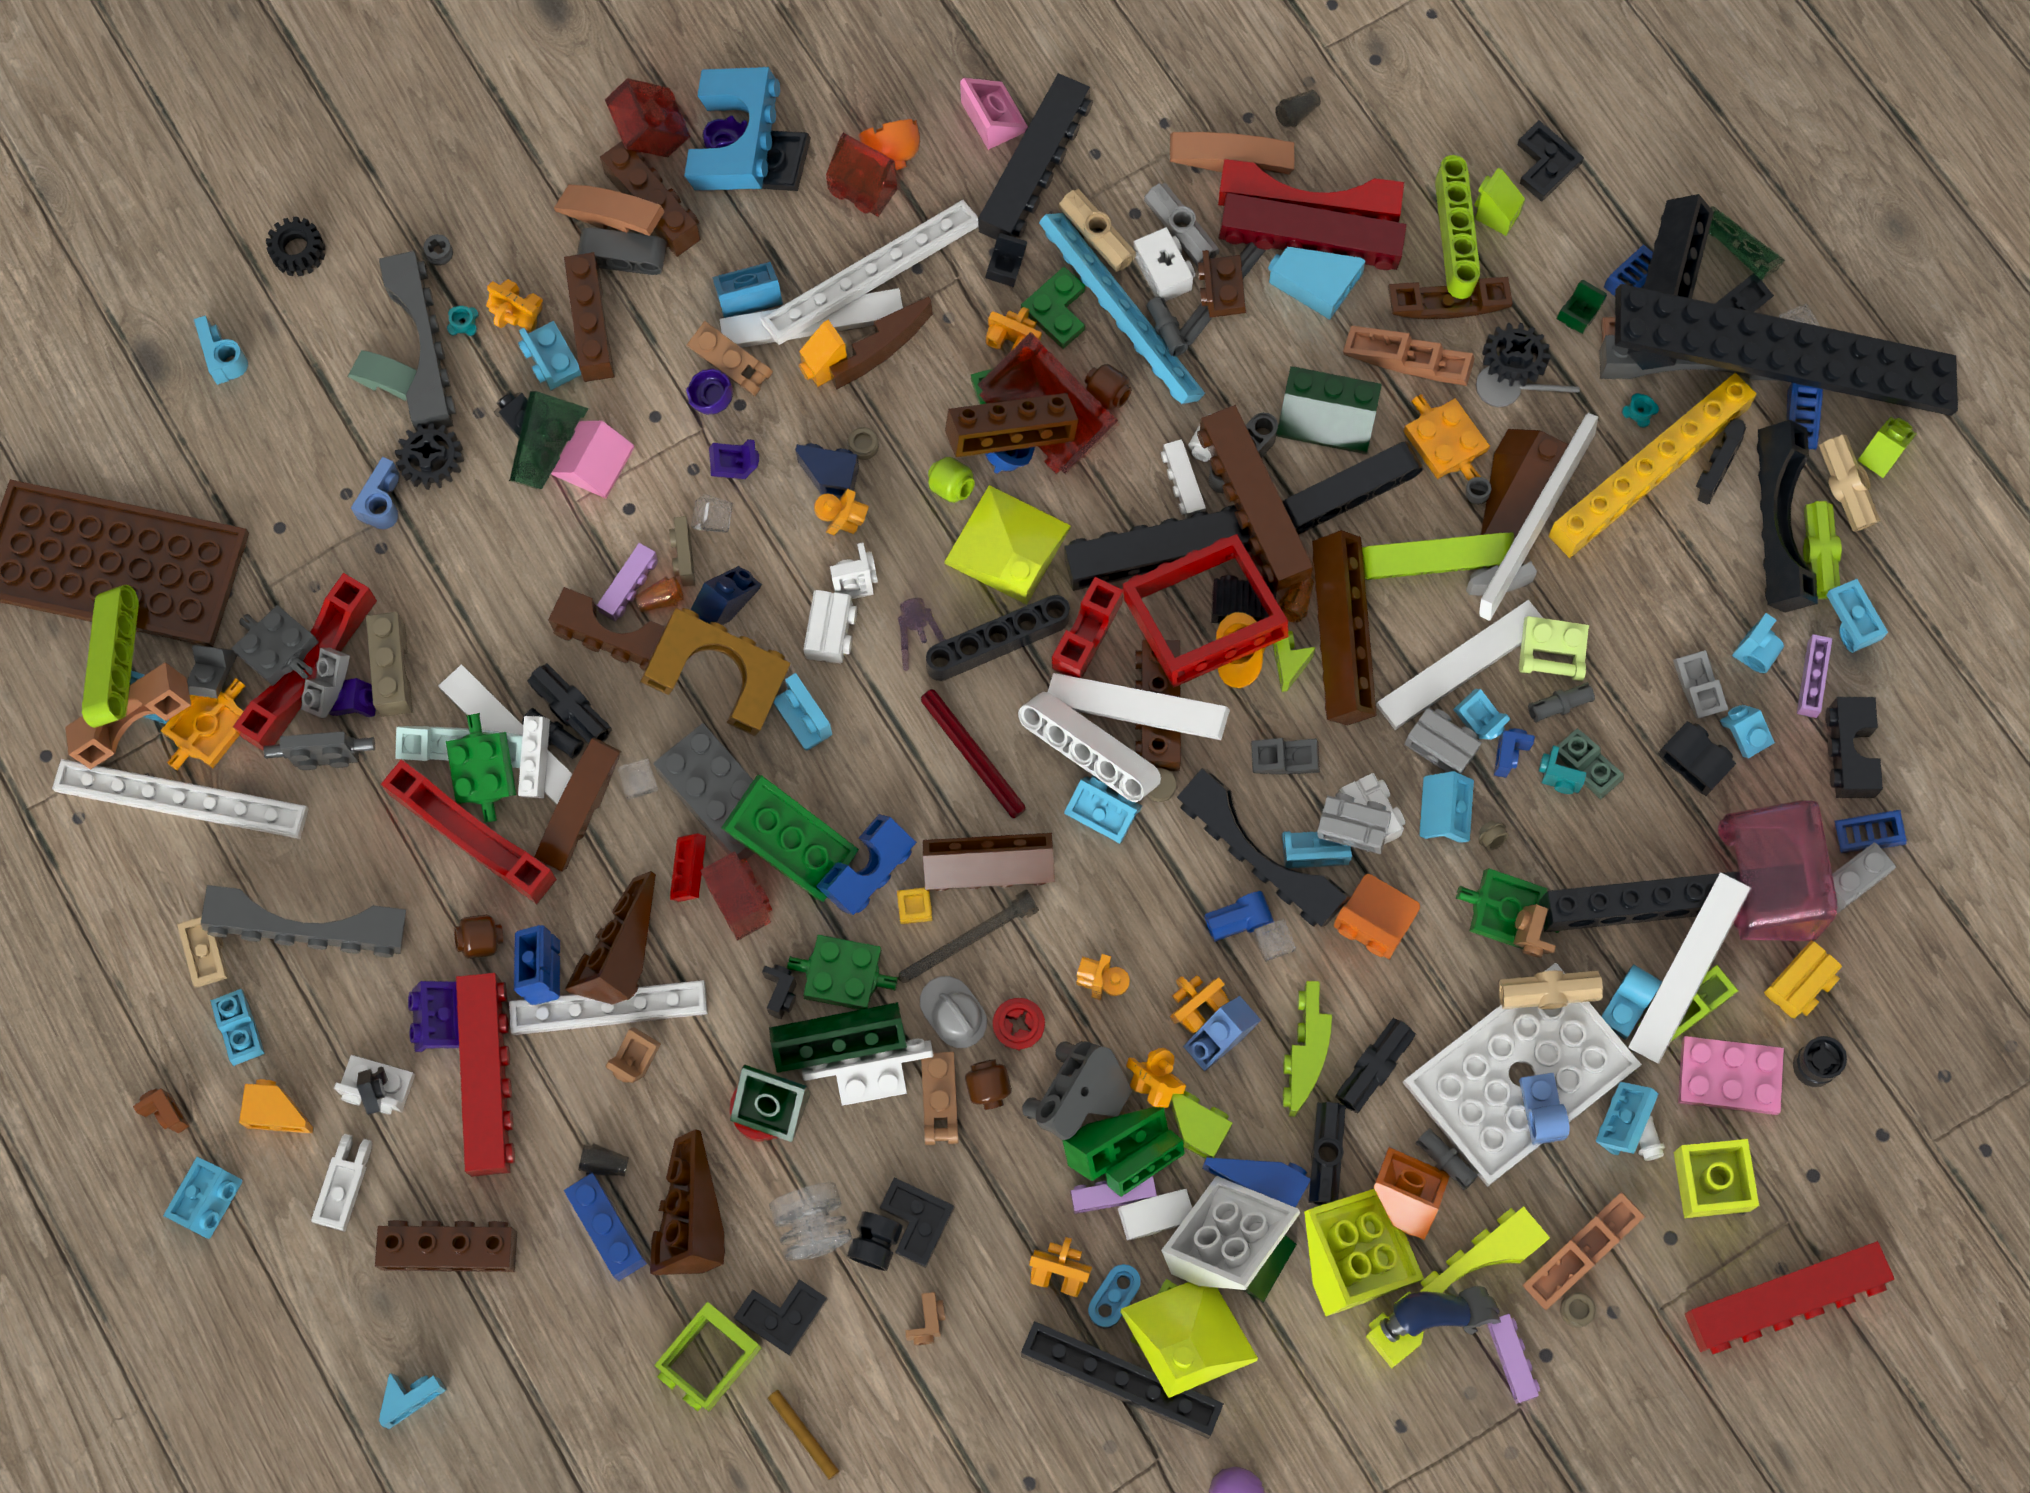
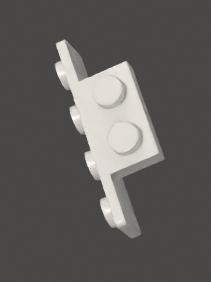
M911 1039L906 1042L907 1048L802 1068L803 1080L807 1081L836 1075L842 1106L907 1094L901 1063L933 1057L932 1044L930 1040Z

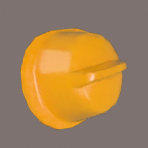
M1235 612L1227 615L1219 624L1216 640L1257 621L1246 613ZM1266 647L1219 667V676L1223 682L1232 688H1243L1254 682L1262 670L1263 654Z

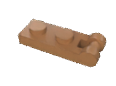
M706 321L702 323L686 345L690 350L717 370L724 372L732 381L753 396H756L760 391L759 386L765 378L769 379L773 373L768 366L754 358ZM748 367L755 370L750 379L743 376Z
M954 1052L933 1053V1057L921 1059L925 1145H935L936 1141H948V1144H958ZM934 1120H947L948 1128H935Z

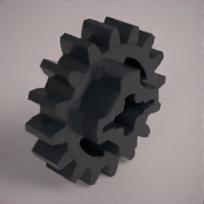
M1507 323L1505 331L1500 327H1496L1494 335H1488L1482 354L1485 355L1483 365H1490L1488 374L1493 375L1497 373L1499 375L1497 380L1499 383L1504 379H1508L1509 386H1513L1515 381H1519L1522 387L1526 386L1527 379L1534 383L1537 382L1538 376L1545 374L1551 356L1548 354L1549 344H1542L1544 335L1535 336L1534 327H1531L1528 331L1524 330L1523 323H1520L1517 329H1513L1511 323ZM1498 347L1500 348L1499 356L1497 355L1496 350ZM1533 353L1535 354V357H1536V361H1535V362L1532 361V360H1533V357H1534V356L1532 355Z
M433 422L429 423L428 429H424L421 424H418V432L413 433L408 429L406 433L409 438L407 440L399 439L398 442L403 449L395 450V455L399 459L396 465L399 471H402L401 474L406 481L411 479L414 487L417 488L423 482L426 490L430 489L431 483H436L438 488H442L443 479L452 482L451 473L461 472L457 463L464 462V457L460 453L463 447L460 441H457L456 434L453 431L448 433L445 425L436 430ZM438 441H442L443 443H445L449 447V449H446L445 446L439 445ZM410 463H413L414 466H420L421 472L414 469Z

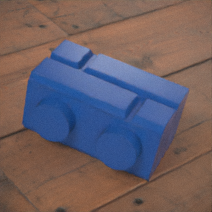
M544 925L530 927L515 933L514 991L521 997H524V1000L530 1005L542 1004L557 1000L560 997V956L558 955L560 953V940L554 934H551V931Z

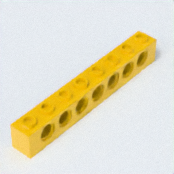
M1735 372L1554 522L1548 537L1571 558L1720 434L1730 423V420L1737 419L1750 408L1757 393Z

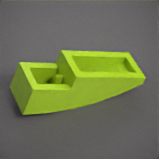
M1718 965L1707 972L1671 1042L1739 992Z

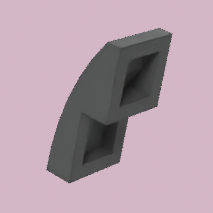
M1283 738L1251 741L1253 773L1306 774L1320 772L1319 742L1317 738L1284 741Z

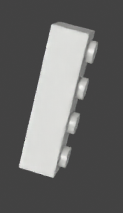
M1182 439L1163 444L1161 458L1163 463H1167L1169 480H1173L1175 498L1179 497L1180 504L1178 506L1181 515L1184 514L1185 518L1188 519L1196 513L1205 512L1206 507Z
M524 716L518 796L544 798L550 719Z

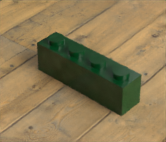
M898 1002L769 1027L770 1043L777 1073L907 1048Z

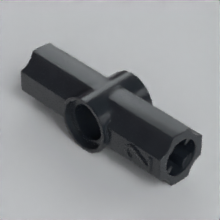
M548 663L539 666L532 672L527 680L528 684L549 704L550 710L565 726L568 727L570 725L587 744L594 737L602 742L608 738L612 731L611 727L590 707V702L574 685H569Z
M1393 1017L1376 1042L1368 1046L1355 1064L1353 1073L1338 1090L1335 1098L1342 1105H1346L1347 1109L1357 1114L1360 1112L1377 1087H1381L1398 1064L1396 1061L1413 1041L1416 1033L1413 1032L1411 1027Z
M1333 1102L1317 1103L1314 1142L1311 1153L1312 1166L1309 1203L1321 1206L1337 1201L1339 1198L1341 1161L1344 1154L1343 1135L1346 1105ZM1322 1147H1330L1334 1150L1336 1159L1331 1162L1324 1161L1320 1158L1318 1150Z

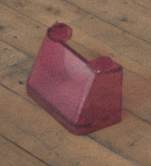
M1799 800L1726 814L1718 825L1719 838L1723 839L1725 845L1735 846L1741 883L1751 887L1734 921L1735 927L1739 930L1740 940L1816 941L1834 920L1837 912V897L1818 803L1814 800Z

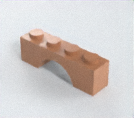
M166 662L130 685L127 713L123 719L93 728L81 716L67 725L65 730L68 755L91 770L116 753L122 735L139 718L149 714H156L167 721L191 705L187 678Z

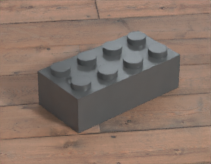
M702 723L653 764L658 775L735 864L740 866L754 852L721 829V827L753 782V779L706 725Z

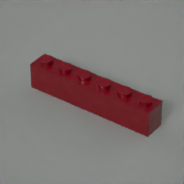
M1227 193L1218 239L1236 245L1252 242L1257 248L1263 250L1272 248L1285 250L1288 246L1360 257L1366 261L1365 265L1375 266L1380 270H1397L1402 258L1407 224Z

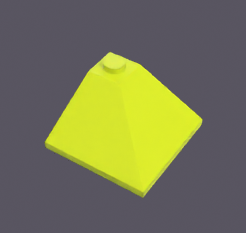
M989 485L944 562L946 565L1027 605L1071 529V525Z
M1375 1189L1304 1211L1312 1282L1325 1316L1353 1308L1424 1279L1406 1234L1401 1229L1392 1225Z
M1186 1282L1124 1307L1120 1311L1168 1398L1258 1360L1257 1355L1217 1287L1197 1286Z

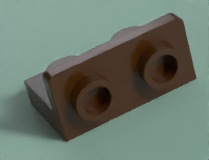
M1209 250L1202 251L1203 262H1198L1200 281L1205 280L1206 287L1200 288L1202 306H1208L1210 318L1246 313L1241 256L1235 255L1210 259Z

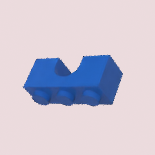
M879 814L859 836V839L866 845L869 851V861L864 869L855 872L848 865L837 862L816 886L842 912L854 915L864 910L870 902L869 897L876 889L883 887L890 880L892 870L910 857L912 853L911 848L917 843L889 816Z
M593 1173L563 1190L612 1276L617 1281L622 1280L647 1264L632 1236L616 1213L614 1205L599 1179Z

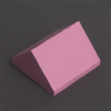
M963 78L960 81L961 103L988 150L1026 132L1028 126L1003 82Z
M579 421L553 467L551 474L606 499L630 457L634 445L603 421Z

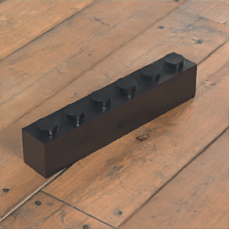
M1057 74L978 218L979 233L997 240L999 233L1015 238L1022 237L1027 226L1026 218L1029 213L1034 214L1039 205V194L1043 188L1047 189L1053 179L1054 173L1052 171L1055 165H1060L1064 160L1067 151L1065 147L1068 141H1073L1078 134L1080 128L1078 123L1081 117H1087L1091 110L1093 100L1090 99V86L1062 74Z
M1700 194L1666 201L1664 213L1661 216L1658 236L1654 243L1651 263L1648 266V275L1644 289L1692 299L1714 213ZM1628 349L1627 352L1642 370L1674 366L1677 360L1676 358Z
M1231 505L1216 513L1199 512L1184 520L1178 521L1176 518L1164 520L1160 525L1152 527L1139 525L1130 529L1129 532L1120 534L1117 532H1107L1099 538L1092 540L1085 538L1071 541L1069 545L1064 546V558L1072 590L1075 591L1090 587L1094 577L1111 583L1129 579L1136 575L1146 574L1155 570L1163 563H1171L1193 550H1201L1212 545L1220 538H1228L1235 534L1238 535L1247 552H1252L1248 543L1250 536L1246 528L1241 529L1235 515L1237 508L1235 505Z
M1035 1321L1021 1351V1357L1207 1439L1211 1437L1224 1403L1192 1389L1168 1398L1155 1373Z

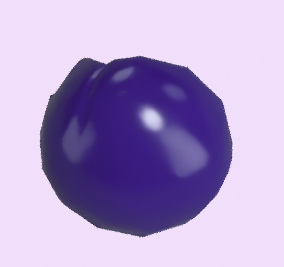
M730 115L724 120L716 119L708 122L702 134L705 147L707 149L722 148L736 142L744 134L748 126L747 121L743 120L742 123H739Z
M716 369L701 370L692 377L689 386L686 388L689 404L695 410L706 415L718 414L725 410L733 397V386L729 377L724 372Z

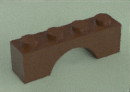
M595 253L564 257L578 363L584 382L614 378L612 354L603 312L600 270Z
M566 587L563 588L548 619L556 636L567 641H571L572 638L579 640L583 646L595 652H599L600 649L611 653L614 659L623 663H628L630 660L640 664L639 667L644 671L666 627L649 621L642 628L634 632H611L597 621V607L593 598Z

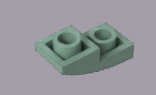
M361 350L347 377L376 391L377 387H380L406 401V393L414 380L417 370L391 358Z
M1578 728L1557 745L1559 747L1558 756L1568 768L1586 772L1584 785L1600 800L1624 780V774L1601 755V748Z

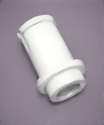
M1649 1116L1639 1141L1641 1149L1638 1152L1639 1155H1643L1645 1161L1664 1156L1663 1149H1665V1145L1659 1141L1652 1116Z

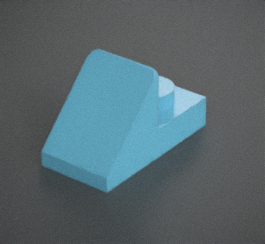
M390 1373L379 1417L381 1426L391 1429L445 1392L447 1389L442 1381L435 1376L429 1378L426 1375L410 1385L411 1391L407 1392L397 1375Z

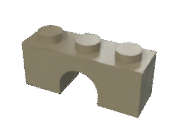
M398 612L366 616L373 705L381 717L413 713L411 686L404 665V654H408L405 623Z

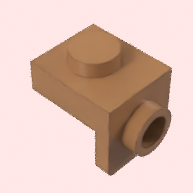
M1536 904L1526 906L1519 912L1515 922L1517 932L1513 944L1523 947V953L1542 958L1544 954L1554 953L1555 945L1539 940L1548 908Z
M633 1027L628 1030L616 1056L608 1060L606 1068L613 1071L614 1077L620 1081L634 1083L645 1076L661 1043Z
M935 1292L921 1294L925 1328L905 1331L907 1341L914 1340V1345L934 1343V1337H941L939 1321L945 1320L943 1300H936Z

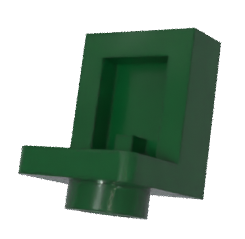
M1581 280L1556 319L1570 329L1583 334L1597 316L1607 297V293L1585 280Z

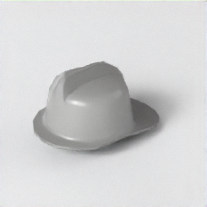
M941 976L931 980L923 988L920 995V1008L924 1017L947 1045L955 1048H968L975 1045L984 1036L987 1028V1016L983 1007L962 981L951 976Z

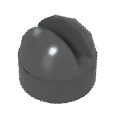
M1474 477L1468 481L1465 493L1469 502L1481 505L1489 499L1491 484L1487 479Z

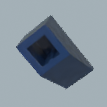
M813 443L805 444V446L796 445L795 451L798 463L821 495L828 493L840 498L847 489L854 491L859 470L857 454L842 448L835 451L823 449L820 445Z
M737 566L704 582L690 610L697 613L699 619L708 624L716 622L724 625L735 617L758 592L762 584L753 578L749 571Z

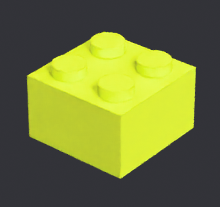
M1748 1139L1681 1145L1673 1152L1684 1218L1751 1212L1759 1206Z

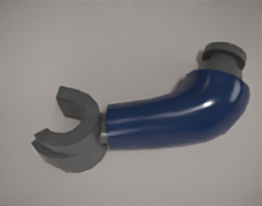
M1474 1286L1461 1291L1458 1296L1428 1291L1410 1293L1393 1305L1394 1312L1390 1314L1389 1319L1384 1318L1381 1320L1380 1326L1385 1336L1391 1342H1396L1400 1339V1335L1410 1334L1411 1336H1417L1426 1329L1438 1326L1463 1327L1466 1333L1472 1335L1478 1331L1476 1327L1488 1323L1498 1324L1501 1323V1320L1498 1316L1500 1310L1495 1299L1489 1296L1485 1287Z

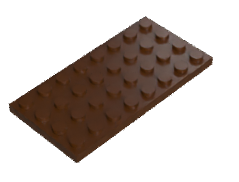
M10 479L0 506V603L92 622L96 596L113 588L129 585L135 590L139 600L137 632L213 647L249 532L246 528Z

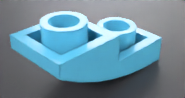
M242 989L210 1000L217 1027L223 1035L229 1061L233 1066L265 1054L253 1015Z

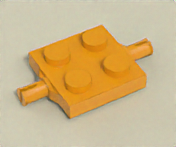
M1422 394L1416 396L1411 403L1416 407L1421 416L1405 425L1403 432L1434 476L1439 479L1448 473L1461 471L1468 481L1474 477H1481L1471 463L1475 458L1488 452L1490 445L1456 398L1440 407L1431 408Z
M234 678L225 692H220L217 699L189 695L191 705L170 718L160 730L164 735L173 740L178 747V750L166 762L168 765L178 771L190 756L200 759L212 769L240 736L233 726L244 712L234 701L246 687L241 681Z

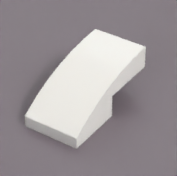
M1182 1189L1121 1206L1118 1208V1212L1128 1241L1157 1234L1162 1230L1179 1227L1191 1211L1192 1205L1187 1189Z

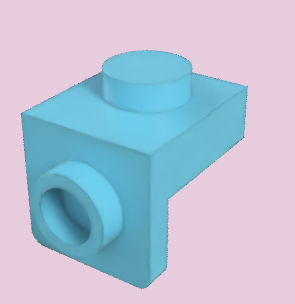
M1474 689L1453 709L1465 726L1478 735V739L1492 740L1498 737L1505 730L1504 725L1511 720L1507 714L1497 711L1481 689Z
M1739 705L1732 708L1728 715L1720 720L1723 727L1731 730L1738 748L1745 758L1749 759L1775 743L1759 709Z

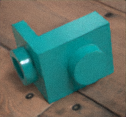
M1553 745L1549 754L1543 753L1538 771L1543 773L1541 783L1553 786L1556 791L1563 794L1579 793L1584 785L1586 772L1555 764L1559 747Z

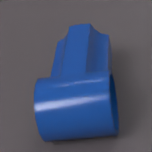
M1262 891L1247 894L1239 898L1232 905L1204 915L1208 931L1214 942L1246 930L1249 933L1259 931L1274 923Z

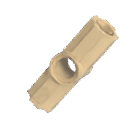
M1079 189L1072 190L1064 196L1063 200L1059 203V209L1082 233L1089 247L1096 249L1116 272L1127 268L1136 258V252L1111 225L1109 216L1104 212L1098 211ZM1094 228H1101L1104 231L1100 233H1095L1091 230Z
M1840 435L1824 441L1819 447L1831 475L1828 480L1834 497L1842 503L1852 531H1859L1880 522L1879 515L1869 493L1871 484L1868 474L1857 463L1847 435Z
M1553 970L1537 973L1534 977H1518L1499 981V998L1502 1009L1535 1006L1543 1010L1557 1009L1567 1006L1568 1003L1595 1002L1603 998V984L1599 971L1563 974V971Z

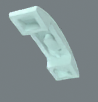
M396 727L395 759L449 761L446 741L463 738L470 734L469 729ZM482 730V732H488L492 734L501 733L499 731ZM506 733L511 765L513 768H520L523 735Z

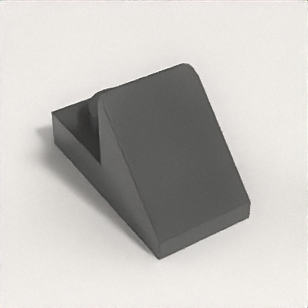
M193 645L195 665L187 679L189 695L217 699L237 655L231 649Z

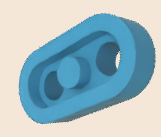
M1122 1264L1115 1266L1109 1272L1090 1301L1088 1308L1089 1318L1096 1326L1110 1328L1119 1322L1123 1316L1120 1312L1121 1309L1130 1305L1140 1288V1275L1135 1268ZM1125 1277L1130 1281V1285L1126 1289H1121L1117 1285V1280ZM1107 1305L1111 1308L1112 1313L1108 1317H1102L1099 1314V1308Z

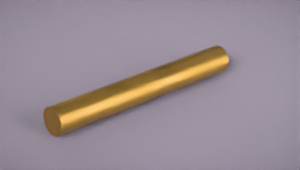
M779 1390L773 1392L768 1399L828 1480L835 1477L840 1472L781 1392Z

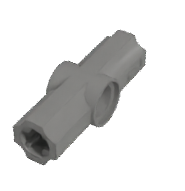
M1166 183L1155 185L1144 196L1145 203L1162 224L1167 227L1171 236L1175 235L1178 238L1181 247L1197 267L1198 262H1203L1202 251L1209 250L1210 259L1215 258L1219 254V248L1196 221L1194 211L1184 206ZM1183 222L1186 223L1188 226L1178 227L1175 224Z

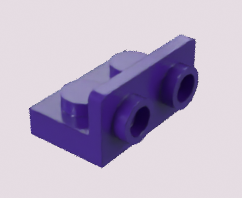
M420 981L408 995L409 1011H413V1023L410 1025L409 1038L410 1042L414 1043L415 1052H423L426 1048H459L456 982Z

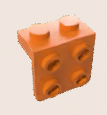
M1366 874L1346 906H1343L1333 927L1337 928L1338 932L1344 937L1364 944L1376 956H1384L1390 960L1418 914L1420 904L1377 877Z

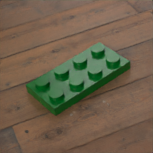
M762 775L755 777L721 827V829L821 902H824L827 896L816 887L837 862L849 865L859 850Z

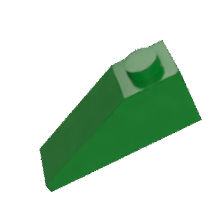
M1154 1106L1119 1115L1118 1117L1115 1116L1088 1123L1081 1127L1071 1138L1062 1140L1068 1166L1091 1181L1105 1174L1112 1166H1115L1127 1156L1133 1154L1142 1146L1168 1130L1164 1107Z

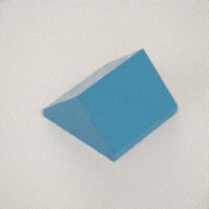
M771 262L712 277L724 318L783 305L779 282Z

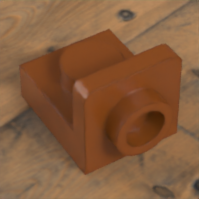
M153 1089L146 1092L140 1097V1102L133 1106L136 1113L144 1117L155 1112L154 1115L164 1129L169 1128L179 1134L190 1127L172 1095L163 1089Z

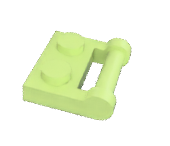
M1531 616L1525 617L1519 671L1529 674L1532 671L1565 675L1571 676L1572 680L1583 681L1586 674L1585 659L1589 625ZM1533 651L1573 656L1572 664L1534 659Z

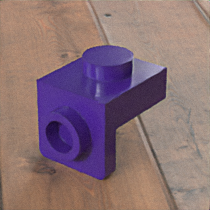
M747 439L743 445L712 443L709 447L711 476L746 479L758 467L759 453L755 450V440Z
M358 678L344 680L341 691L329 715L338 716L359 713L366 717H374L376 708L373 705L372 684Z

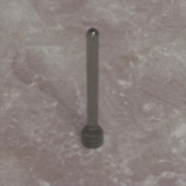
M1025 889L1015 895L1016 899L1011 902L1012 905L902 970L898 974L899 981L902 983L911 981L1018 916L1020 918L1024 916L1029 918L1039 912L1028 890Z

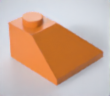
M1389 1147L1377 1176L1374 1189L1392 1225L1408 1235L1425 1240L1439 1210L1450 1176L1443 1170L1439 1171L1436 1167Z

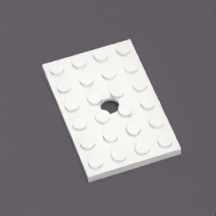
M1554 963L1547 970H1545L1563 971L1557 963ZM1590 1002L1568 1003L1567 1006L1547 1010L1538 1009V1006L1502 1009V1005H1500L1403 1081V1084L1487 1187L1541 1145H1532L1521 1087L1515 1085L1509 1078V1069L1514 1063H1527L1533 1069L1534 1075L1554 1072L1559 1101L1566 1108L1569 1122L1642 1065Z

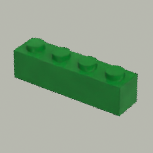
M1170 1129L1160 1134L1157 1138L1107 1170V1186L1122 1197L1185 1154L1183 1140Z

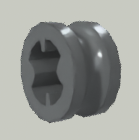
M432 235L424 242L423 249L430 263L441 266L451 260L453 250L445 236ZM439 245L443 252L437 254L433 248Z

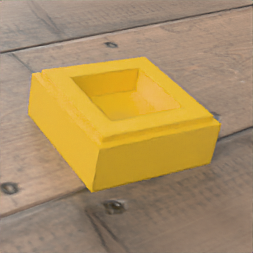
M925 887L897 891L901 924L933 921L929 890H925Z

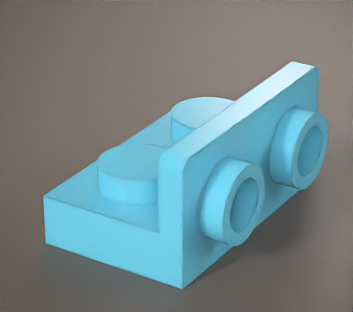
M554 321L530 333H527L525 328L519 330L522 341L518 342L522 353L526 359L532 357L536 364L532 366L539 383L545 381L550 391L582 375L577 360Z
M795 673L785 679L788 690L776 696L773 703L804 750L808 751L833 734L829 721Z
M1092 775L1091 778L1086 776L1080 780L1064 814L1120 844L1124 840L1136 814L1140 812L1142 805L1126 799Z
M1620 1082L1616 1093L1612 1097L1604 1122L1599 1129L1596 1142L1614 1155H1619L1620 1151L1634 1154L1659 1093L1649 1087Z
M196 1157L163 1216L210 1239L242 1184V1179L208 1161Z

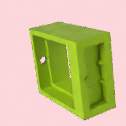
M707 1301L654 1366L661 1371L657 1377L670 1389L673 1390L678 1385L686 1392L682 1399L697 1412L701 1407L710 1412L762 1348ZM710 1322L745 1352L707 1398H705L670 1367L704 1326Z

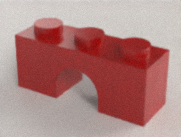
M1094 577L1081 601L1080 611L1070 631H1065L1052 655L1053 670L1063 675L1083 678L1122 605V589Z

